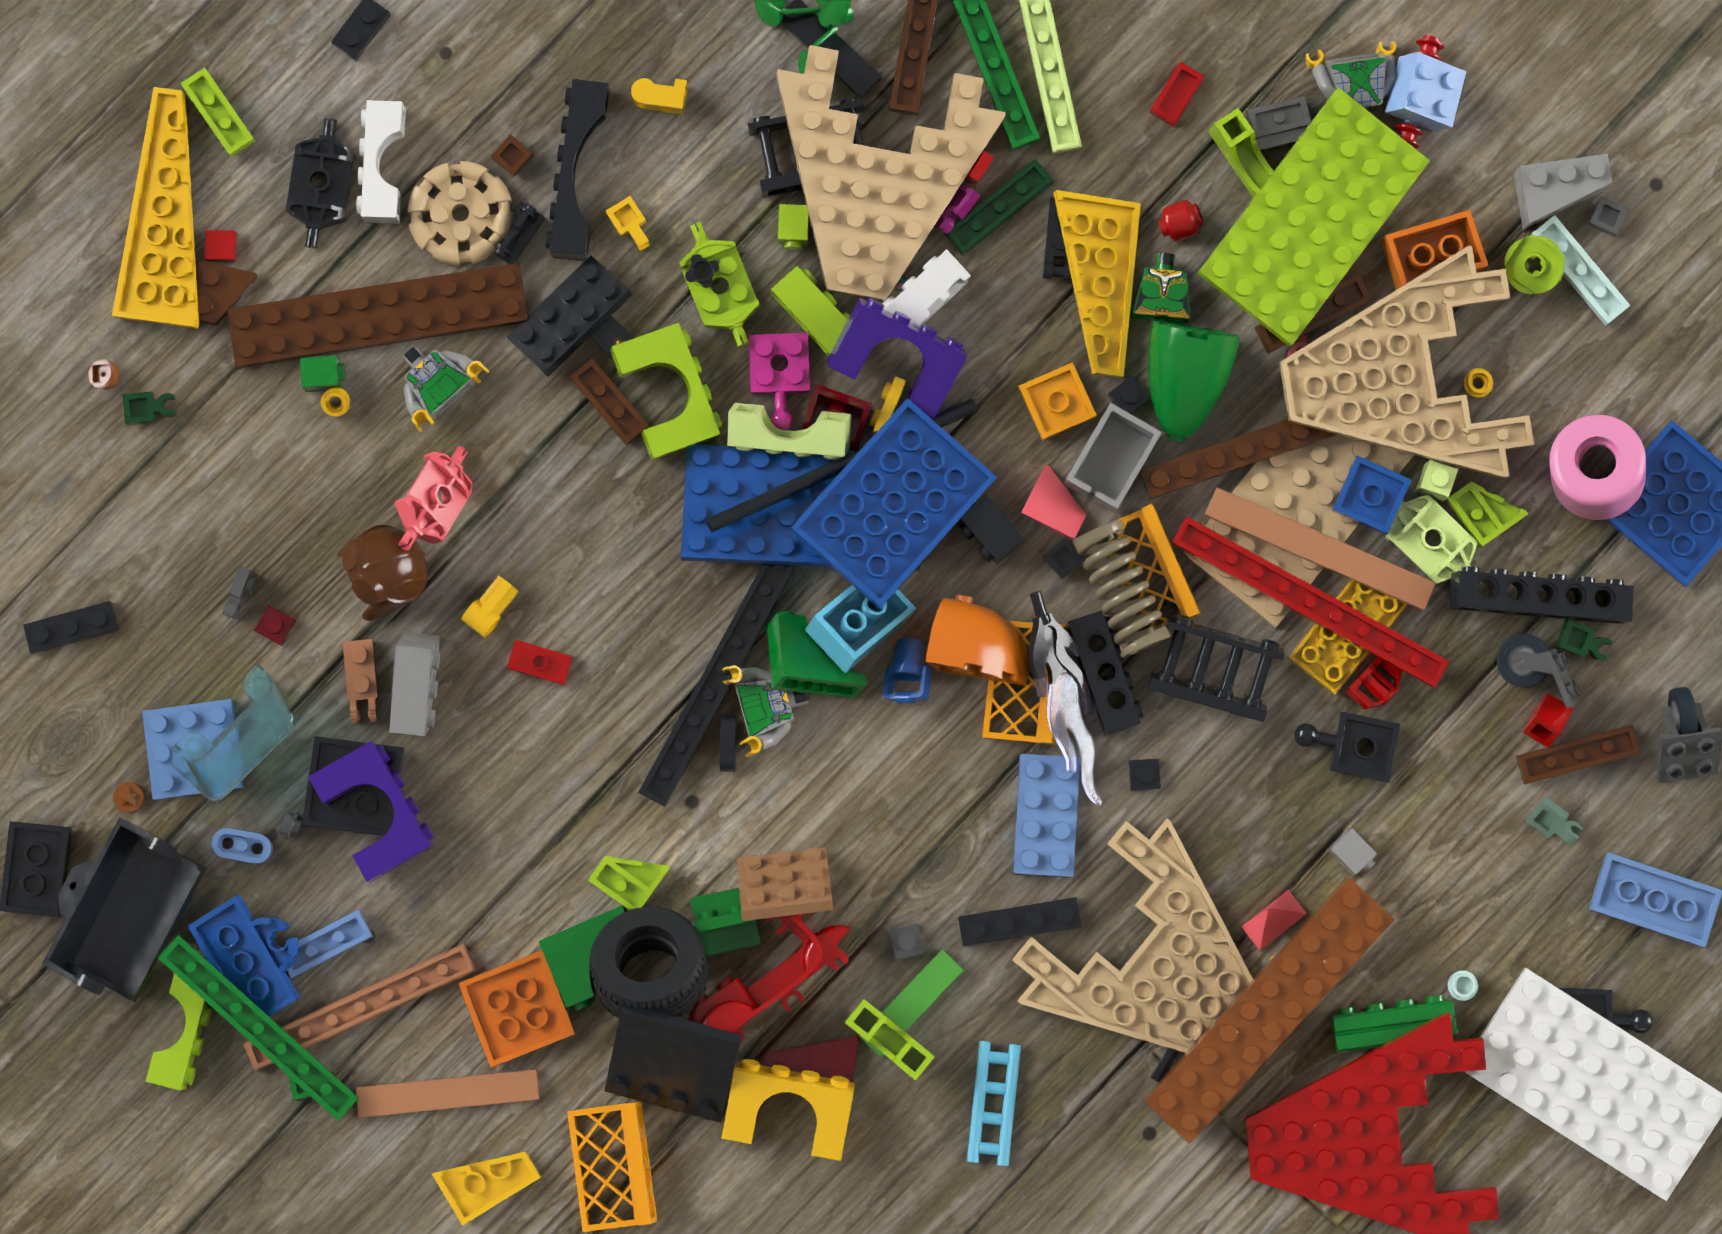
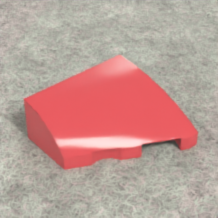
M1048 465L1044 466L1021 512L1022 515L1046 526L1048 530L1064 538L1066 537L1070 541L1075 539L1087 515Z

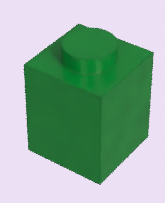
M336 355L300 358L301 386L305 392L326 391L332 387L341 388V381L346 380L345 365L340 363Z

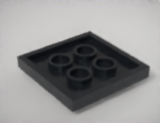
M315 736L309 776L367 743ZM383 745L390 757V760L386 763L391 772L397 770L401 776L405 748ZM308 779L302 821L303 826L385 836L390 830L394 819V809L390 798L380 788L361 786L329 804H324Z

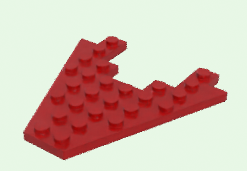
M1445 1012L1245 1117L1251 1180L1416 1234H1470L1469 1222L1499 1219L1497 1190L1495 1187L1435 1191L1432 1162L1402 1164L1397 1107L1428 1105L1425 1075L1486 1070L1484 1039L1453 1040L1450 1012Z

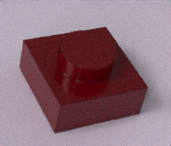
M268 605L254 631L282 646L296 620Z

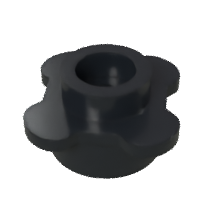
M696 254L691 258L692 264L690 270L685 273V278L690 283L695 281L702 284L704 288H710L713 285V275L718 271L719 265L715 260L709 261ZM704 269L705 273L700 274L699 270Z

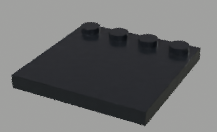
M623 1003L604 1091L721 1123L742 1035L647 1009H636Z

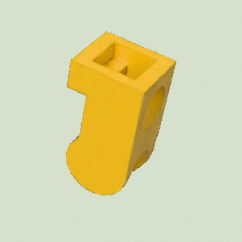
M642 78L635 81L632 85L631 95L634 104L641 109L684 115L688 84L687 80L675 79L674 86L654 84L649 79Z

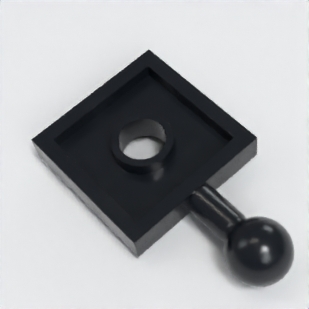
M1340 712L1336 735L1318 732L1312 724L1304 723L1296 728L1294 738L1303 747H1310L1315 743L1334 747L1329 771L1389 783L1401 724ZM1367 739L1372 743L1373 751L1369 756H1363L1358 752L1357 743L1359 740Z
M1559 988L1616 1026H1630L1637 1033L1648 1032L1653 1026L1652 1015L1644 1009H1637L1631 1015L1612 1014L1613 990Z

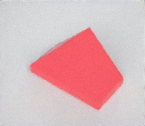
M1287 890L1242 925L1241 928L1260 951L1307 913L1290 891Z

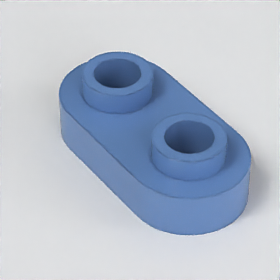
M223 828L218 830L212 838L214 852L218 856L227 859L261 864L266 862L273 853L271 840L263 834ZM227 838H231L234 842L233 847L230 849L224 847V841ZM260 843L263 846V851L261 854L256 855L253 847L255 844Z

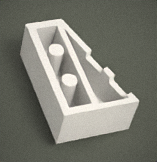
M947 249L938 258L936 256L931 258L922 267L924 271L917 278L913 275L901 286L903 291L896 298L891 295L882 303L885 306L884 310L892 314L895 311H899L911 318L910 323L920 327L921 324H924L967 284L971 275ZM897 338L901 343H903L906 340L902 338Z

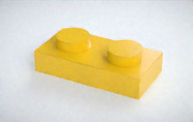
M895 376L893 383H886L881 398L885 400L882 410L876 409L870 422V426L874 427L873 435L895 413L905 389L906 380Z

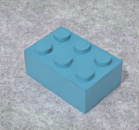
M851 585L814 615L805 631L846 674L905 625L917 608L897 589L879 609Z

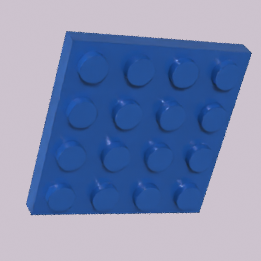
M1671 420L1645 449L1646 480L1639 499L1623 514L1605 520L1678 583L1686 587L1722 546V462Z

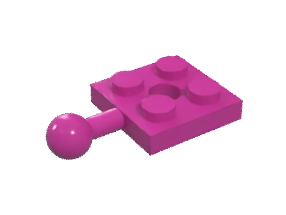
M808 333L749 335L751 395L775 394V412L770 417L771 422L780 430H790L793 426V418L787 411L786 394L810 393ZM776 357H783L788 361V366L783 371H776L771 366L772 360Z

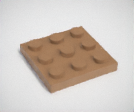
M808 848L793 852L781 851L776 854L749 855L737 858L742 921L833 910L826 848Z

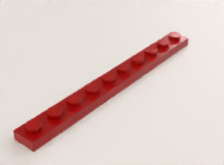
M1187 516L1171 543L1432 688L1437 686L1450 662Z

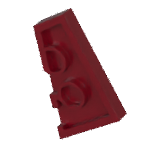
M859 1035L765 1053L763 1066L783 1065L794 1072L802 1073V1071L809 1070L819 1073L820 1077L832 1079L833 1076H842L853 1082Z

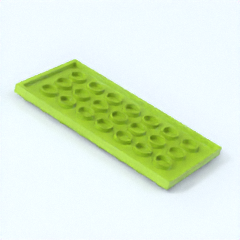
M1338 87L1197 274L1290 347L1313 319L1430 160Z

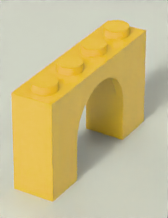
M744 1059L742 1062L736 1061L722 1139L752 1144L757 1114L761 1104L774 1094L790 1092L805 1098L812 1105L816 1113L817 1126L811 1156L841 1161L855 1083L842 1076H833L832 1079L820 1077L819 1073L809 1070L802 1071V1073L794 1072L783 1065L762 1066L758 1061Z

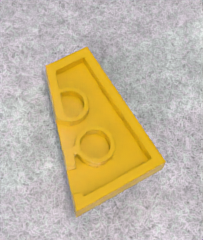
M526 1151L431 1173L462 1226L541 1178Z

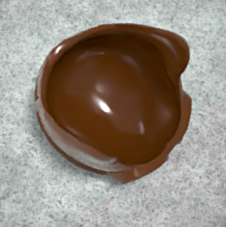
M373 526L360 534L358 538L349 541L338 552V557H342L343 567L348 572L352 582L353 592L362 602L369 604L362 614L363 619L366 621L381 618L415 600L421 595L427 583L425 552L416 540L409 551L401 549L402 546L399 547L398 543L404 536L405 531L392 526Z

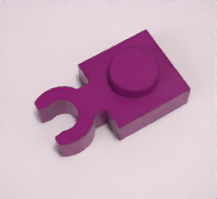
M962 183L934 227H939L944 233L948 234L954 227V220L957 217L963 220L980 198V195Z

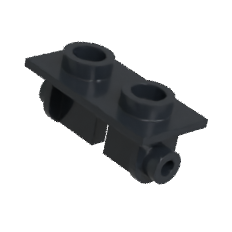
M520 202L513 212L512 228L500 244L496 243L494 254L508 264L515 263L545 217L536 212L537 209L530 204Z

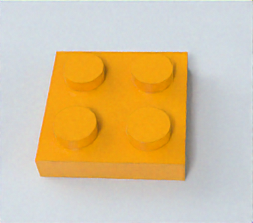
M1073 362L1018 386L1042 441L1097 417Z

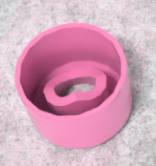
M1607 415L1585 416L1568 424L1558 434L1552 445L1549 457L1552 488L1559 502L1571 513L1591 520L1610 519L1629 510L1639 499L1646 480L1645 449L1638 434L1625 422ZM1596 445L1605 446L1610 449L1616 459V468L1612 474L1599 480L1585 476L1579 467L1586 451Z

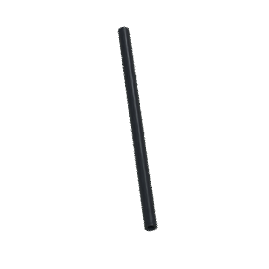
M971 398L936 414L935 418H930L943 428L976 413L978 409ZM861 449L707 518L706 523L709 530L713 533L837 476Z

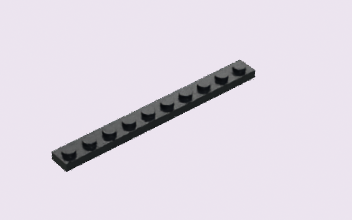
M762 564L638 792L639 794L666 807L732 685H725L723 683L725 680H730L732 675L730 671H722V669L732 665H736L739 668L742 667L797 565Z

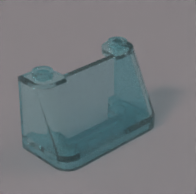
M259 664L247 673L243 681V689L250 698V705L220 735L210 742L199 733H188L171 748L172 767L209 800H221L227 796L293 729L294 718L273 678Z

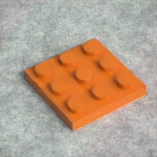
M542 950L458 983L490 1068L576 1034Z

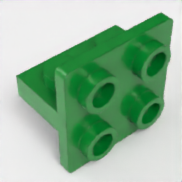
M739 888L691 898L695 920L694 926L702 938L706 956L760 945L761 941L756 920L742 921Z

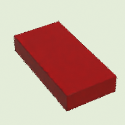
M1179 62L1149 113L1175 127L1205 76Z

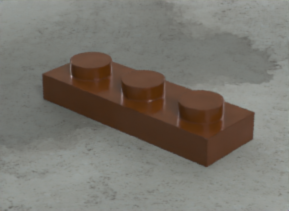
M593 358L570 376L573 383L626 446L640 436L643 430L649 428L646 421Z

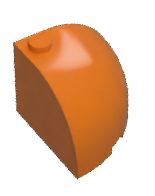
M955 595V599L944 598L935 615L925 662L941 673L1026 686L1029 657L1026 644L1018 629L1000 613L972 603V597Z

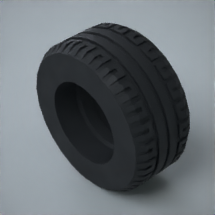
M652 906L628 910L610 920L593 942L589 959L596 993L602 1005L612 1015L617 1016L618 1019L623 1003L636 1009H647L677 1018L682 1017L684 1013L690 1011V1008H693L695 1003L700 1000L706 988L708 965L702 938L696 927L678 912ZM645 951H663L677 959L673 968L665 976L654 981L637 982L622 974L627 962L637 954Z

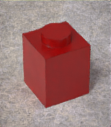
M1547 693L1534 708L1523 733L1548 748L1561 734L1573 708H1567L1565 703Z

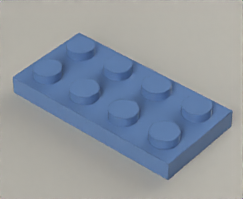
M1020 754L1013 874L1074 877L1080 757Z
M1608 852L1605 854L1588 910L1706 948L1722 896V890Z

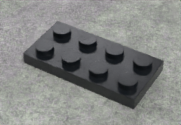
M591 255L528 316V320L519 324L507 338L548 377L632 294Z

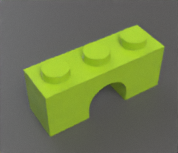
M864 998L845 1021L848 1026L874 1045L915 1080L918 1079L935 1057Z

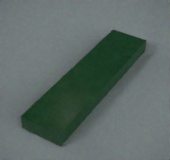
M1034 159L967 213L963 220L957 221L953 229L948 234L944 233V235L959 253L964 256L1045 191L1054 181L1037 160Z

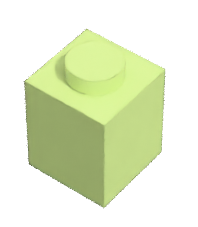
M1429 460L1424 464L1415 492L1422 495L1428 494L1433 499L1445 501L1450 495L1458 469Z

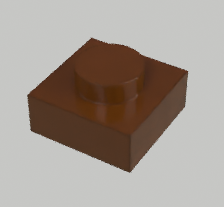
M510 134L491 157L511 176L515 177L533 157V154Z

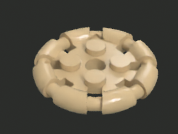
M460 161V164L450 165L449 162L441 164L428 171L423 176L425 178L419 186H415L411 193L407 214L411 217V223L409 224L410 232L417 245L423 251L426 249L430 252L432 258L439 262L461 266V263L471 262L472 264L481 262L494 254L496 243L500 244L512 228L514 213L510 210L512 198L508 188L499 176L494 177L488 172L489 169L483 165L469 161ZM462 176L463 184L459 182L452 184L451 177ZM481 182L488 186L483 194L476 189ZM433 187L440 191L435 199L428 195ZM498 205L499 213L490 215L489 206ZM458 207H465L469 210V215L464 221H456L453 218L454 210ZM430 213L432 222L424 223L422 214ZM487 228L493 232L488 240L481 237ZM438 234L445 239L441 245L433 241ZM459 243H470V250L459 251Z

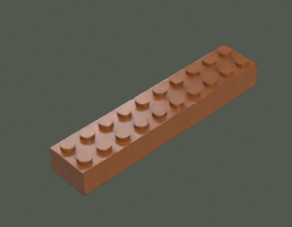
M1351 878L1344 879L1142 1101L1187 1143H1191L1395 919Z

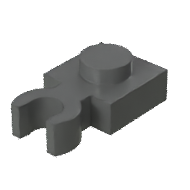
M239 566L229 591V599L222 612L225 616L237 620L243 600L245 601L247 595H252L257 583V579L254 578L255 573L252 570Z

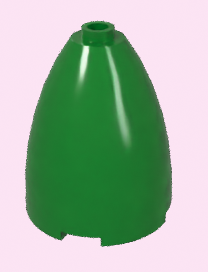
M1153 321L1148 349L1149 386L1157 420L1162 432L1168 433L1167 439L1184 442L1185 437H1192L1209 417L1229 380L1239 346L1238 335L1182 323Z

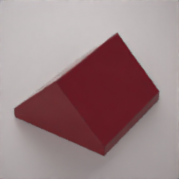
M815 384L802 430L812 426L822 411L851 414L849 450L857 451L872 411V403Z

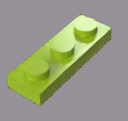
M205 67L180 83L230 157H233L255 142Z

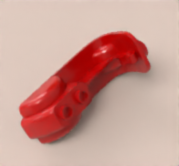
M805 914L766 918L768 922L774 918H780L782 920V927L775 933L780 935L788 928L801 939L803 946L795 954L748 988H746L739 977L733 981L731 976L715 986L718 990L716 994L710 998L706 994L700 997V1000L695 1003L694 1009L689 1012L688 1021L742 1035L741 1041H743L744 1032L742 1027L753 1017L781 997L783 1008L788 1012L792 1009L787 1003L790 996L798 997L801 1003L804 1001V996L799 991L792 989L805 979L811 977L826 964L838 971L837 958H840L844 964H848L847 955L836 946L851 927L831 925L814 934L801 919Z

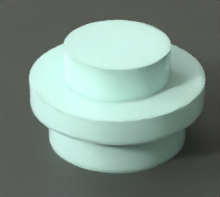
M1457 971L1448 980V991L1453 998L1466 1001L1476 995L1478 981L1468 971Z

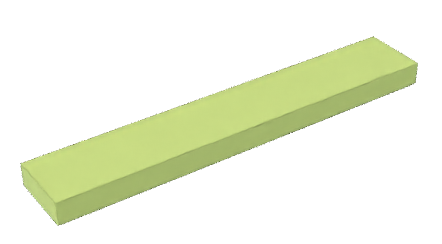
M1019 0L1052 154L1081 149L1082 144L1050 0Z

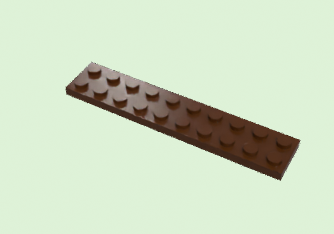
M520 263L227 309L234 362L237 369L520 324L528 320Z

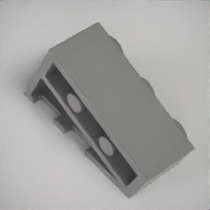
M405 632L396 644L389 733L425 736L430 727L434 728L436 710H432L433 699H436L438 691V681H435L436 670H438L440 664L439 635Z

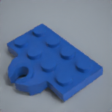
M239 894L188 926L208 962L269 1017L300 999L298 992L286 974V971L294 964L298 955V938L296 936L287 939L284 947L279 946L275 941L277 931H285L290 928L286 921L270 916L255 920Z

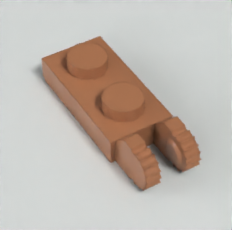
M366 639L343 642L347 699L350 702L352 725L360 724L361 716L358 701L368 700V717L370 722H378L377 699H379L374 640Z

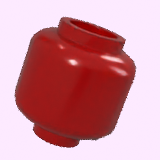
M1182 200L1163 208V219L1158 220L1163 236L1169 235L1172 241L1176 243L1197 236L1201 231L1200 226L1204 225L1197 203L1192 205L1189 200Z

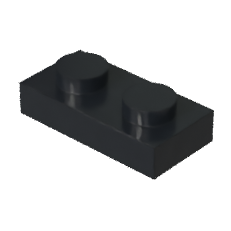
M362 0L331 43L357 61L390 17V12L373 0Z

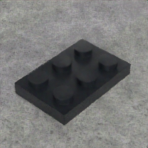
M9 822L0 896V911L61 917L58 894L66 881L72 827Z

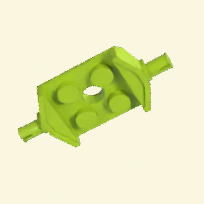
M697 222L699 232L695 224L690 226L697 242L696 246L680 262V267L685 277V273L690 270L692 256L699 254L702 258L709 261H717L719 269L714 273L712 280L713 282L718 279L725 280L729 285L725 293L716 294L711 287L704 288L702 284L695 281L690 283L686 280L704 327L709 329H729L734 335L737 347H743L740 338H742L744 345L750 343L744 331L743 323L760 307L759 301L756 298L735 242L710 240L706 236L702 222ZM700 269L699 273L704 274L705 270Z

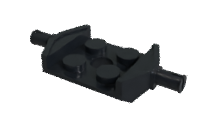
M324 118L323 134L319 135V138L304 140L295 146L286 212L306 225L305 227L308 231L305 247L308 248L312 246V248L316 249L318 247L319 231L321 229L346 222L347 218L345 211L353 160L356 159V155L349 148L335 141L334 134L337 120L332 118L331 121L329 118ZM316 174L327 176V183L324 187L315 188L312 186L311 181Z

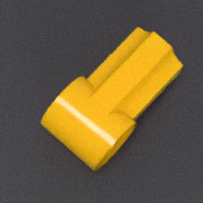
M498 576L482 597L476 599L468 607L461 620L482 637L486 638L497 626L501 619V614L517 596L519 591L505 579Z

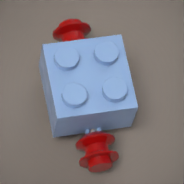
M1424 35L1423 39L1416 40V44L1420 46L1419 51L1398 58L1396 79L1390 90L1385 113L1405 120L1404 123L1395 125L1394 130L1415 149L1420 147L1415 142L1416 137L1423 135V132L1417 125L1431 131L1453 127L1466 71L1441 61L1442 59L1437 55V51L1443 50L1445 46L1440 43L1439 38L1431 35Z

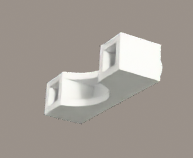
M367 100L366 109L361 111V126L365 127V138H360L359 152L360 156H364L363 167L358 169V184L362 185V196H357L356 210L357 214H361L365 223L400 224L401 193L398 188L391 186L382 179L379 165L384 150L394 141L404 138L406 108L402 101Z

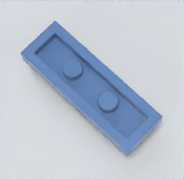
M357 910L298 941L296 960L287 970L290 977L294 978L372 938L373 935L361 911Z

